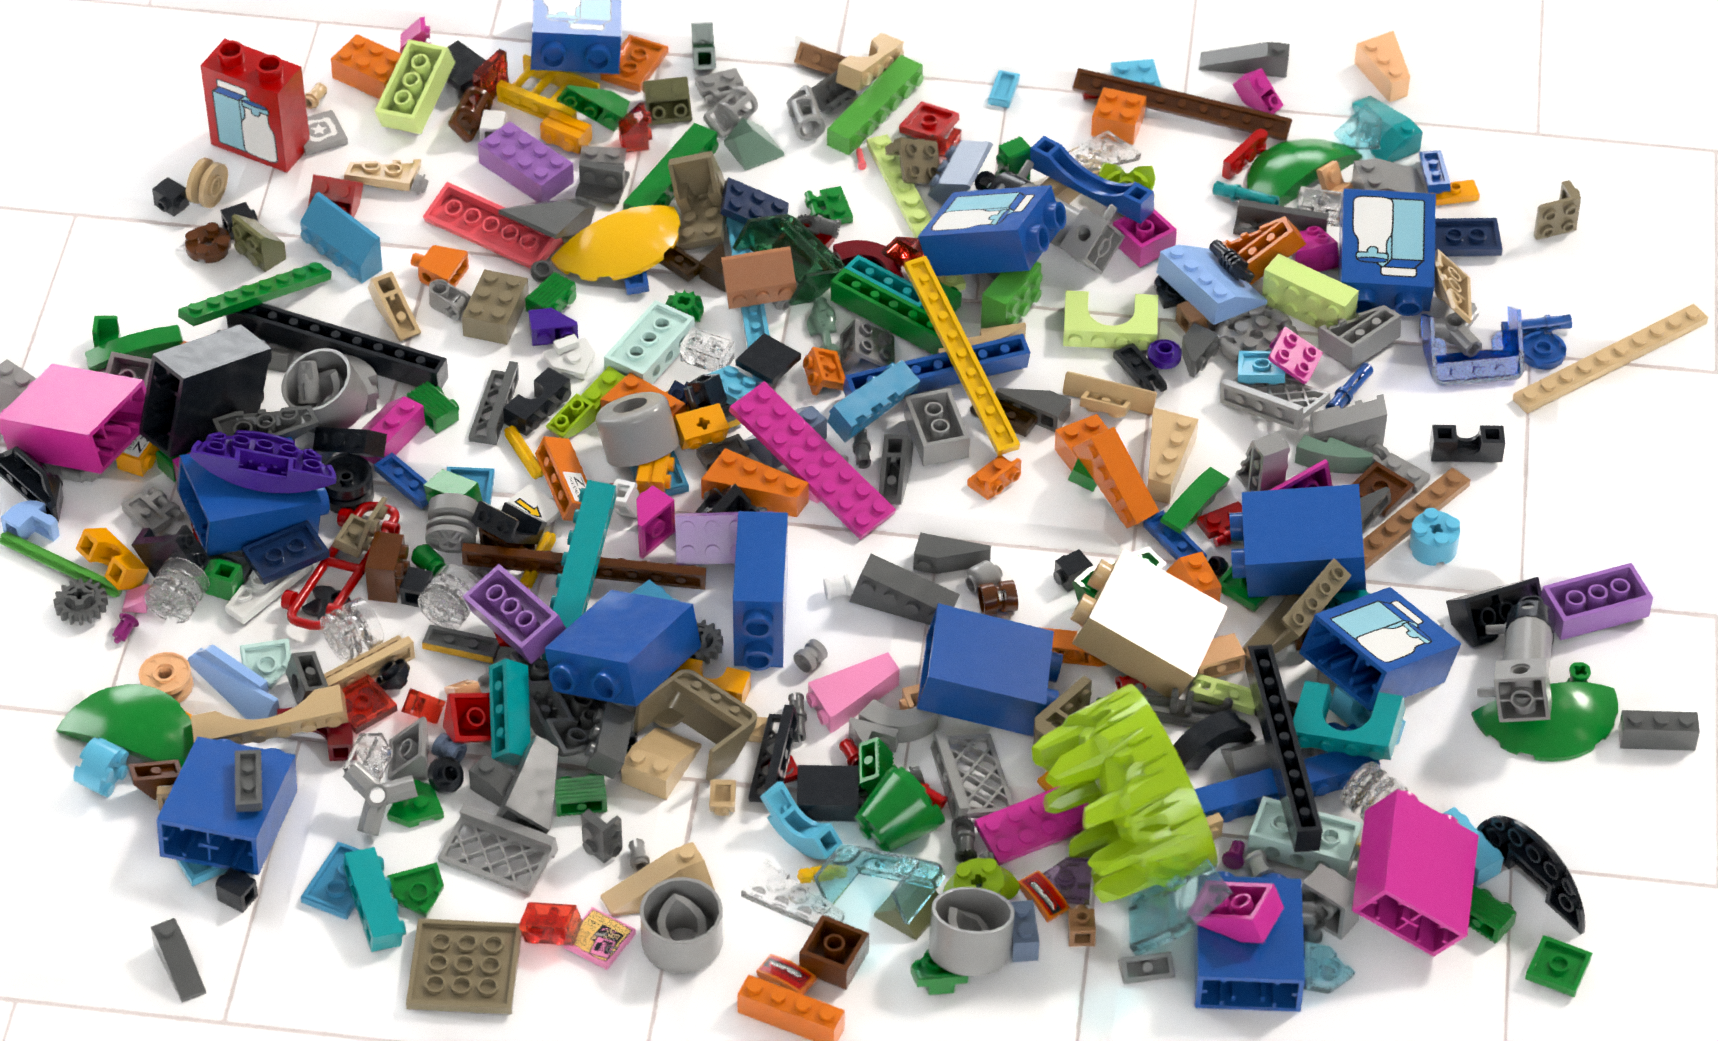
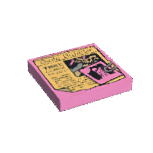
M592 907L565 939L563 948L608 970L634 938L636 929Z

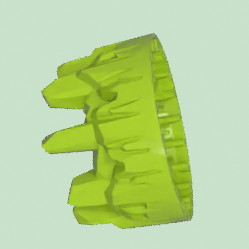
M1128 684L1069 715L1063 725L1043 735L1032 746L1033 762L1049 772L1046 777L1047 783L1052 787H1058L1045 795L1043 801L1045 812L1056 814L1089 803L1084 807L1083 811L1084 830L1070 839L1069 857H1090L1087 863L1093 869L1091 871L1094 882L1093 891L1102 904L1124 898L1156 884L1170 888L1218 867L1217 851L1212 833L1189 776L1157 715L1134 685Z

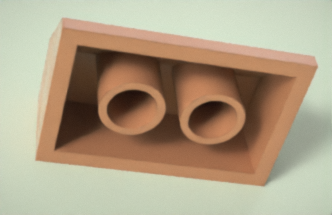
M790 246L721 257L729 309L798 298Z

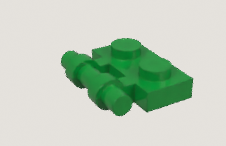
M841 186L819 190L818 197L811 190L804 193V202L806 207L810 209L811 216L817 217L822 215L823 218L840 219L841 225L853 223V214Z

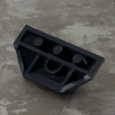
M17 446L0 453V477L26 500L45 503L46 513L53 515L59 523L64 498L61 478L57 474L53 475L44 463L37 461L32 455Z

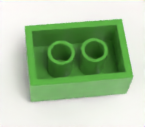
M1036 261L1030 271L1001 272L982 294V328L1017 324L1022 317L1028 314L1030 307L1034 302L1037 303L1042 295V290H1040V283L1043 278V274H1041L1042 263Z

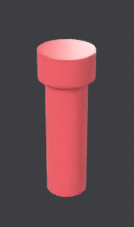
M857 148V165L860 170H864L867 168V164L864 160L863 151L861 148Z

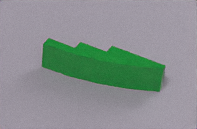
M178 324L129 334L86 351L85 356L89 370L98 372L107 367L111 351L152 359V354L178 346L184 340Z
M1209 467L1180 495L1163 515L1160 522L1181 534L1197 520V517L1202 515L1205 508L1214 502L1216 495L1228 485L1230 478Z

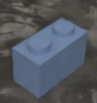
M1033 900L1009 901L1015 911L1011 944L1012 962L1038 961L1040 941Z

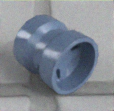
M444 732L435 739L431 752L438 758L450 756L460 763L467 752V745L464 743H453L449 735Z

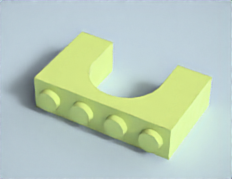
M1066 290L1063 346L1120 349L1134 343L1139 350H1148L1150 344L1157 341L1158 295L1135 294L1133 317L1126 323L1111 326L1097 322L1089 314V291Z

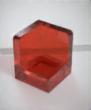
M953 127L948 138L930 135L929 141H937L940 157L947 158L944 155L951 145L955 147L962 140V130Z
M410 688L401 712L417 718L423 716L427 718L428 722L437 724L446 701Z

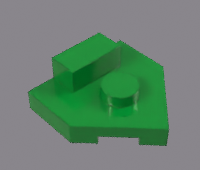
M416 779L413 780L418 797L393 803L386 814L387 820L409 828L418 826L423 821L430 819L435 821L444 818V812L435 790L430 784Z
M437 862L387 875L391 882L392 897L396 898L398 904L427 918L444 889L443 879Z
M928 950L924 952V956L920 960L917 959L913 962L910 968V974L917 988L925 987L928 995L954 993L955 984L968 983L969 976L958 975L944 970L933 961Z

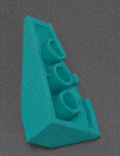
M1371 95L1352 102L1353 111L1358 123L1363 128V135L1369 143V150L1375 158L1395 162L1420 152L1423 131L1409 117Z

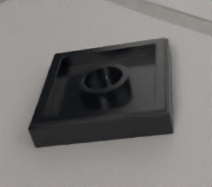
M763 333L735 359V365L773 386L801 360V353Z

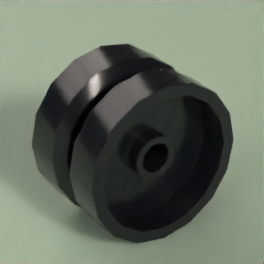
M347 453L333 456L323 463L325 466L331 465L337 478L335 484L325 487L329 497L330 511L337 514L341 508L355 511L359 505L373 501L372 467L366 459L359 455Z

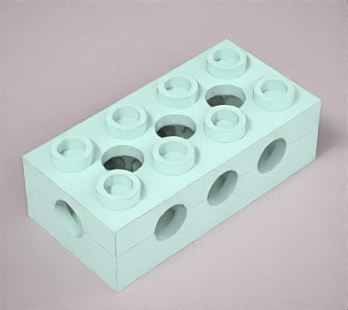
M655 300L605 354L604 370L610 366L624 376L631 372L648 383L653 384L695 338L694 317Z
M1263 796L1249 833L1247 854L1263 850L1269 860L1309 871H1314L1322 863L1347 879L1360 842L1362 823L1318 811L1323 828L1320 851L1294 853L1281 802Z

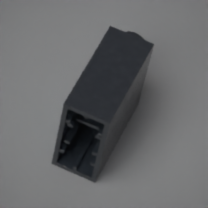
M239 324L152 354L139 434L170 458L190 451L197 440L204 442L209 434L216 433L212 419L235 411H243L244 414L258 413L264 400V386L268 365L272 360V348L263 339H259Z

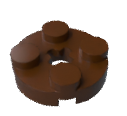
M209 222L185 234L186 253L193 261L198 262V259L205 260V263H215L224 259L229 254L228 250L231 248L230 235L215 222Z

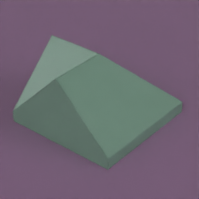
M744 117L724 140L726 148L745 171L784 156L782 149L763 126Z

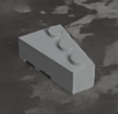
M1382 305L1359 313L1357 318L1348 321L1345 318L1338 320V324L1328 328L1326 325L1318 327V348L1350 369H1354L1401 337V315Z
M1384 394L1376 395L1377 399L1364 403L1362 399L1354 401L1355 405L1341 408L1339 405L1313 412L1310 415L1309 423L1310 437L1325 443L1332 437L1358 448H1372L1376 444L1383 446L1388 416Z
M1278 432L1252 440L1245 453L1247 458L1240 463L1242 468L1235 473L1248 492L1270 490L1286 481L1288 454L1290 453L1288 442L1285 439L1283 440Z

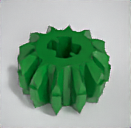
M685 289L682 293L675 291L674 295H668L667 302H665L666 305L694 317L695 322H700L704 313L701 296L695 295L694 291L687 293Z

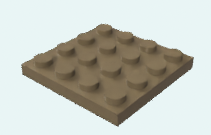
M418 918L406 997V1009L512 1015L523 932L522 923Z

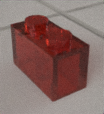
M528 902L519 923V928L525 943L574 946L583 921L577 905Z

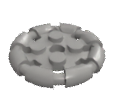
M1267 305L1216 324L1214 332L1219 334L1218 344L1220 345V352L1236 364L1238 363L1239 351H1272L1269 345L1284 327L1298 335L1296 327L1292 326V320L1286 314L1276 308L1274 310L1268 309ZM1252 336H1258L1261 339H1255Z

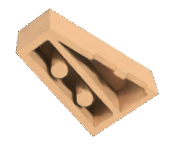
M1394 30L1357 43L1354 64L1390 103L1408 96L1411 76Z

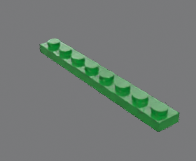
M312 262L309 265L294 268L291 271L277 274L274 277L262 279L256 283L244 285L241 288L226 291L214 297H208L197 303H191L178 309V317L192 326H197L331 280L332 271L325 268L321 263Z

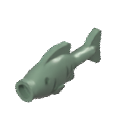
M817 297L813 300V308L807 320L810 336L821 335L823 345L820 348L840 353V348L831 342L830 333L837 332L835 312L827 303L825 297Z

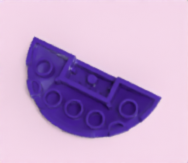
M237 430L233 436H226L222 432L212 433L207 436L204 442L197 440L190 454V457L199 465L223 480L243 488L261 492H307L335 484L337 479L331 465L325 466L322 463V456L310 448L303 451L295 446V441L263 432Z

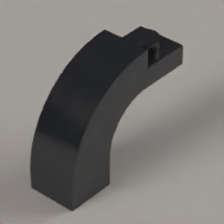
M1229 710L1212 714L1190 727L1173 746L1185 769L1199 770L1206 759L1221 746L1233 742L1249 743L1255 741L1257 736L1251 731L1252 727L1248 722L1240 719L1234 711Z

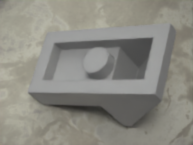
M850 717L849 738L854 740L857 748L859 743L878 737L891 752H896L899 729Z

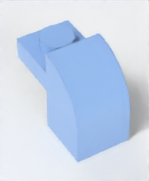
M40 501L20 502L12 506L1 516L4 533L8 531L27 540L36 532L53 542L60 536L57 519L53 515L46 513L45 503Z

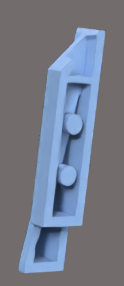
M214 644L209 645L205 649L201 647L188 657L187 661L190 666L245 719L255 720L277 715V709H280L279 700L269 694L267 680Z

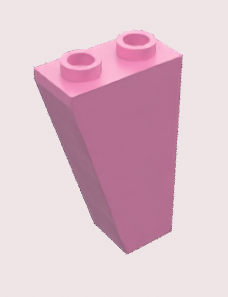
M889 652L808 682L807 703L816 710L821 725H825L830 733L835 732L849 722L850 717H856L873 699L878 701L899 686L900 669Z

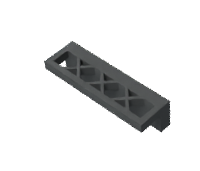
M1239 199L1233 234L1240 235L1245 232L1250 234L1260 230L1259 226L1283 216L1299 231L1307 230L1311 226H1318L1327 232L1329 213ZM1240 222H1241V223H1248V224H1250L1252 227H1250V228H1244V227H1239V226H1240Z
M509 361L506 371L491 370L468 436L470 442L497 445L504 425L503 407L513 399L519 381L518 362ZM495 378L503 379L500 386L494 383ZM498 394L495 402L491 403L489 398ZM492 411L490 418L486 420L483 414ZM486 428L487 436L476 434L477 431Z

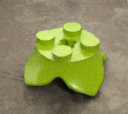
M1103 162L1098 174L1099 177L1112 182H1137L1150 190H1153L1156 181L1153 166H1138L1129 173H1126L1122 167L1116 164Z
M974 858L957 865L956 872L945 884L943 892L959 887H976V885L982 884L980 888L996 892L1007 900H1011L1019 892L1020 884L1010 871L997 865L993 858Z

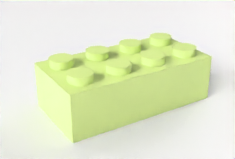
M408 40L374 111L383 127L422 134L455 64L448 47Z
M1277 254L1264 269L1262 296L1268 300L1265 305L1276 308L1288 316L1317 329L1323 325H1326L1327 328L1336 325L1338 320L1344 318L1348 321L1356 317L1359 290L1281 254Z

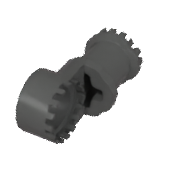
M801 214V216L796 218L795 232L802 237L821 233L837 239L840 232L838 228H841V220L823 218L822 215L815 217L809 214L808 216ZM801 224H809L811 227H808V228L805 227V228H803V227H801L800 225H801Z
M959 816L957 819L955 818L951 825V836L953 843L956 845L955 861L964 863L970 859L978 858L977 851L974 850V842L976 840L974 823L968 817L964 818L962 816L960 818ZM959 826H965L969 830H960L957 832L956 828Z
M1302 901L1304 944H1307V946L1311 945V947L1317 946L1323 940L1321 930L1324 929L1325 920L1319 913L1314 912L1317 911V908H1314L1317 907L1315 905L1317 904L1316 902Z

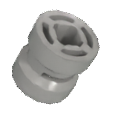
M810 639L804 645V649H799L793 655V660L800 670L805 673H811L817 667V663H822L828 657V652L820 641Z

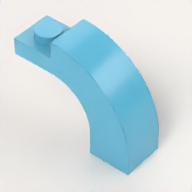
M776 782L760 796L770 813L767 817L770 824L788 844L802 854L814 859H827L843 845L831 823L815 822L800 810L783 782Z

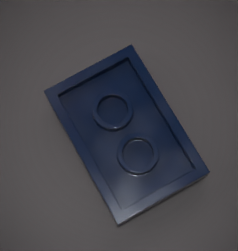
M728 177L724 183L720 214L775 238L781 236L786 229L789 202Z
M1435 218V251L1439 249L1447 257L1502 256L1503 248L1498 219Z
M308 520L241 548L242 555L263 585L330 557L329 549Z

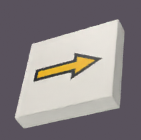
M531 484L506 501L547 522L546 527L561 516L556 502ZM502 504L497 509L502 510L504 504Z

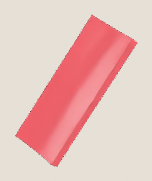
M449 182L445 183L423 215L424 221L530 269L535 262L539 260L546 261L551 254L564 244L562 238L554 239L498 214L499 209L505 207Z

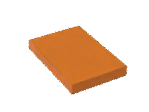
M629 34L621 45L619 74L601 73L600 79L641 92V82L648 81L668 54L669 46Z

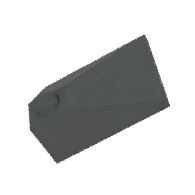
M577 196L571 199L532 202L499 209L498 214L554 239L576 235L582 229L591 225L596 206L590 204L588 199Z

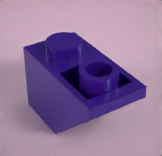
M553 308L528 310L532 346L553 344V341L575 334L578 339L577 321Z

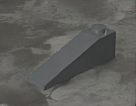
M1262 42L1201 52L1199 70L1246 74L1262 68L1266 76L1287 78L1290 43Z
M311 405L281 408L280 411L266 412V409H260L258 413L244 414L243 411H235L212 419L216 432H222L226 436H233L237 430H246L281 437L291 436L295 440L319 426V421Z

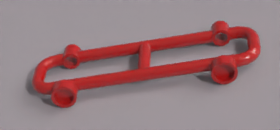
M365 502L359 505L355 511L341 508L337 515V525L343 527L351 513L362 518L366 512L373 511L378 502ZM385 504L388 507L386 514L390 515V518L382 523L381 532L399 534L401 529L398 523L400 519L399 511L395 507ZM331 545L329 548L330 557L320 561L299 594L292 590L284 591L281 598V607L288 610V621L296 627L316 631L328 627L334 619L342 620L346 613V608L343 605L365 573V565L370 549L358 564L335 558L339 549ZM328 567L353 572L334 602L327 605L322 619L314 621L297 616L298 611Z

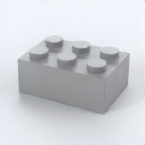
M950 388L904 397V417L923 466L969 458L970 437Z

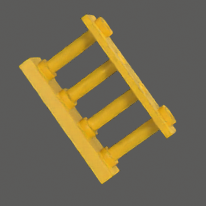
M526 54L522 56V74L512 84L500 80L496 85L498 102L543 120L553 109L577 119L576 110L558 103L559 101L557 100L567 85L600 89V83L572 72L531 70V56ZM531 76L541 80L532 91L521 88ZM549 84L560 87L550 99L540 95Z

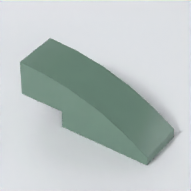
M1304 434L1296 446L1294 463L1311 467L1326 459L1330 472L1362 474L1372 466L1374 454L1332 437L1325 443Z

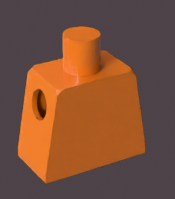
M433 245L425 255L415 252L411 257L410 264L418 268V276L421 283L429 286L432 281L442 279L456 287L469 269L468 251Z

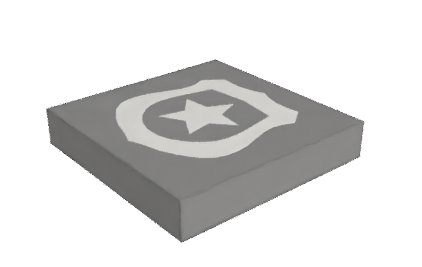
M333 110L307 116L310 139L304 145V153L306 155L348 144V137Z

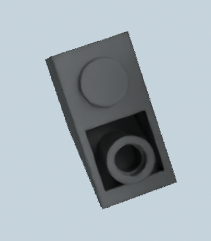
M1196 323L1190 327L1182 339V356L1189 376L1193 378L1199 371L1205 369L1208 360L1216 356L1220 347L1218 344L1219 334Z

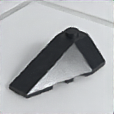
M1533 577L1446 600L1451 625L1471 647L1493 642L1499 637V634L1487 635L1486 625L1505 624L1508 612L1514 605L1519 603L1520 599L1530 595L1541 597L1542 590L1539 577Z

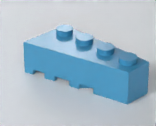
M903 360L896 364L893 362L883 370V373L872 377L865 385L833 405L829 411L830 415L827 422L846 443L902 401L905 396L914 392L918 388L920 380Z

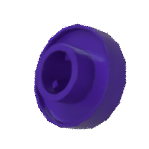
M1160 339L1150 344L1147 358L1156 368H1175L1181 361L1182 349L1174 341Z

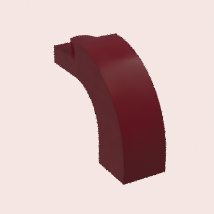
M850 240L833 245V262L839 272L857 255H860L904 278L901 271V258L885 245L867 240Z
M292 707L277 709V715L292 709ZM349 721L337 727H323L313 731L326 739L329 761L355 760L353 731Z

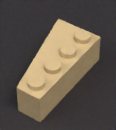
M1153 407L1147 485L1153 500L1170 504L1196 442L1199 419Z

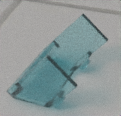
M842 844L836 848L813 877L827 908H832L858 874L897 881L899 883L891 894L904 924H909L943 882L945 872L942 865L938 862L852 844Z
M1208 859L1204 860L1188 875L1182 878L1176 875L1166 883L1168 888L1156 884L1145 893L1141 891L1130 899L1132 904L1128 907L1129 948L1135 956L1180 938L1233 893Z

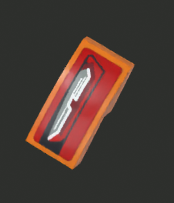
M1039 870L1018 881L1020 890L1026 899L1033 900L1047 923L1070 909L1061 893Z
M770 954L756 970L758 978L777 983L779 986L803 995L817 981L816 976L805 968L774 954Z

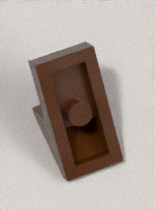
M179 759L128 764V771L133 785L156 801L157 786L174 785L181 771Z

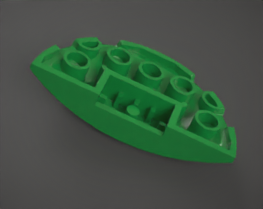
M1305 138L1285 141L1268 148L1254 160L1247 176V189L1278 196L1280 199L1279 206H1285L1298 198L1299 190L1318 179L1316 172L1318 168L1331 161H1338L1342 171L1354 164V161L1362 159L1363 155L1346 145L1325 139Z
M1559 682L1550 684L1552 695L1550 720L1499 722L1496 700L1476 709L1471 713V716L1479 730L1486 737L1491 735L1500 742L1502 749L1512 754L1518 755L1522 752L1533 755L1537 761H1564L1593 751L1597 743L1602 739L1606 740L1610 736L1615 726L1616 716L1618 715V698L1615 688L1590 682Z
M140 684L107 687L89 695L66 714L56 729L59 733L87 743L93 738L99 739L101 737L129 752V755L142 759L145 763L179 759L181 769L194 744L191 719L180 706V703L157 688Z

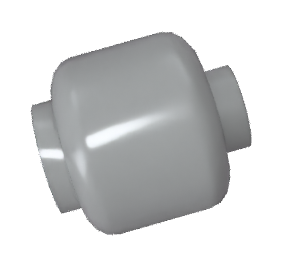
M984 560L968 569L965 582L970 592L978 594L979 584L993 583L996 586L1001 581L1003 573L997 564Z

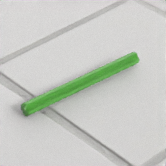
M8 531L0 535L1 545L76 580L82 578L83 582L86 583L89 579H92L93 585L99 582L101 588L106 589V594L114 598L122 594V590H118L104 576Z

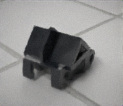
M736 483L723 489L721 492L717 488L705 492V501L695 511V513L760 512L756 506L751 505L750 499Z

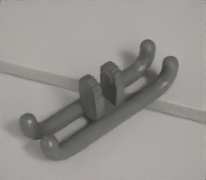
M1135 684V687L1142 693L1149 704L1170 708V713L1154 711L1160 722L1192 727L1203 719L1191 717L1192 711L1215 714L1221 711H1229L1233 705V700L1229 697L1225 698L1221 705L1194 702V691L1190 690L1186 694V700L1178 699V688H1173L1171 698L1152 695L1144 691L1143 684Z

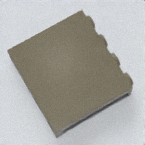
M1333 558L1303 594L1285 596L1243 645L1242 648L1245 654L1247 653V646L1272 644L1274 653L1277 654L1303 634L1312 623L1314 615L1325 608L1352 575Z

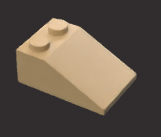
M656 727L635 743L627 753L624 765L621 767V781L626 785L667 800L700 751L702 744Z

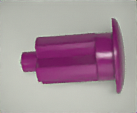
M119 614L120 622L112 634L115 637L114 642L117 644L121 641L125 642L133 627L139 626L138 620L130 614Z
M1234 840L1229 851L1222 855V862L1227 868L1238 870L1243 867L1244 858L1242 856L1245 851V843L1241 840Z

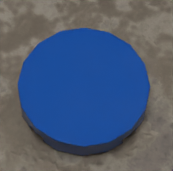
M1545 331L1531 332L1522 339L1520 356L1526 364L1536 369H1553L1561 365L1565 360L1566 345L1556 334H1545Z

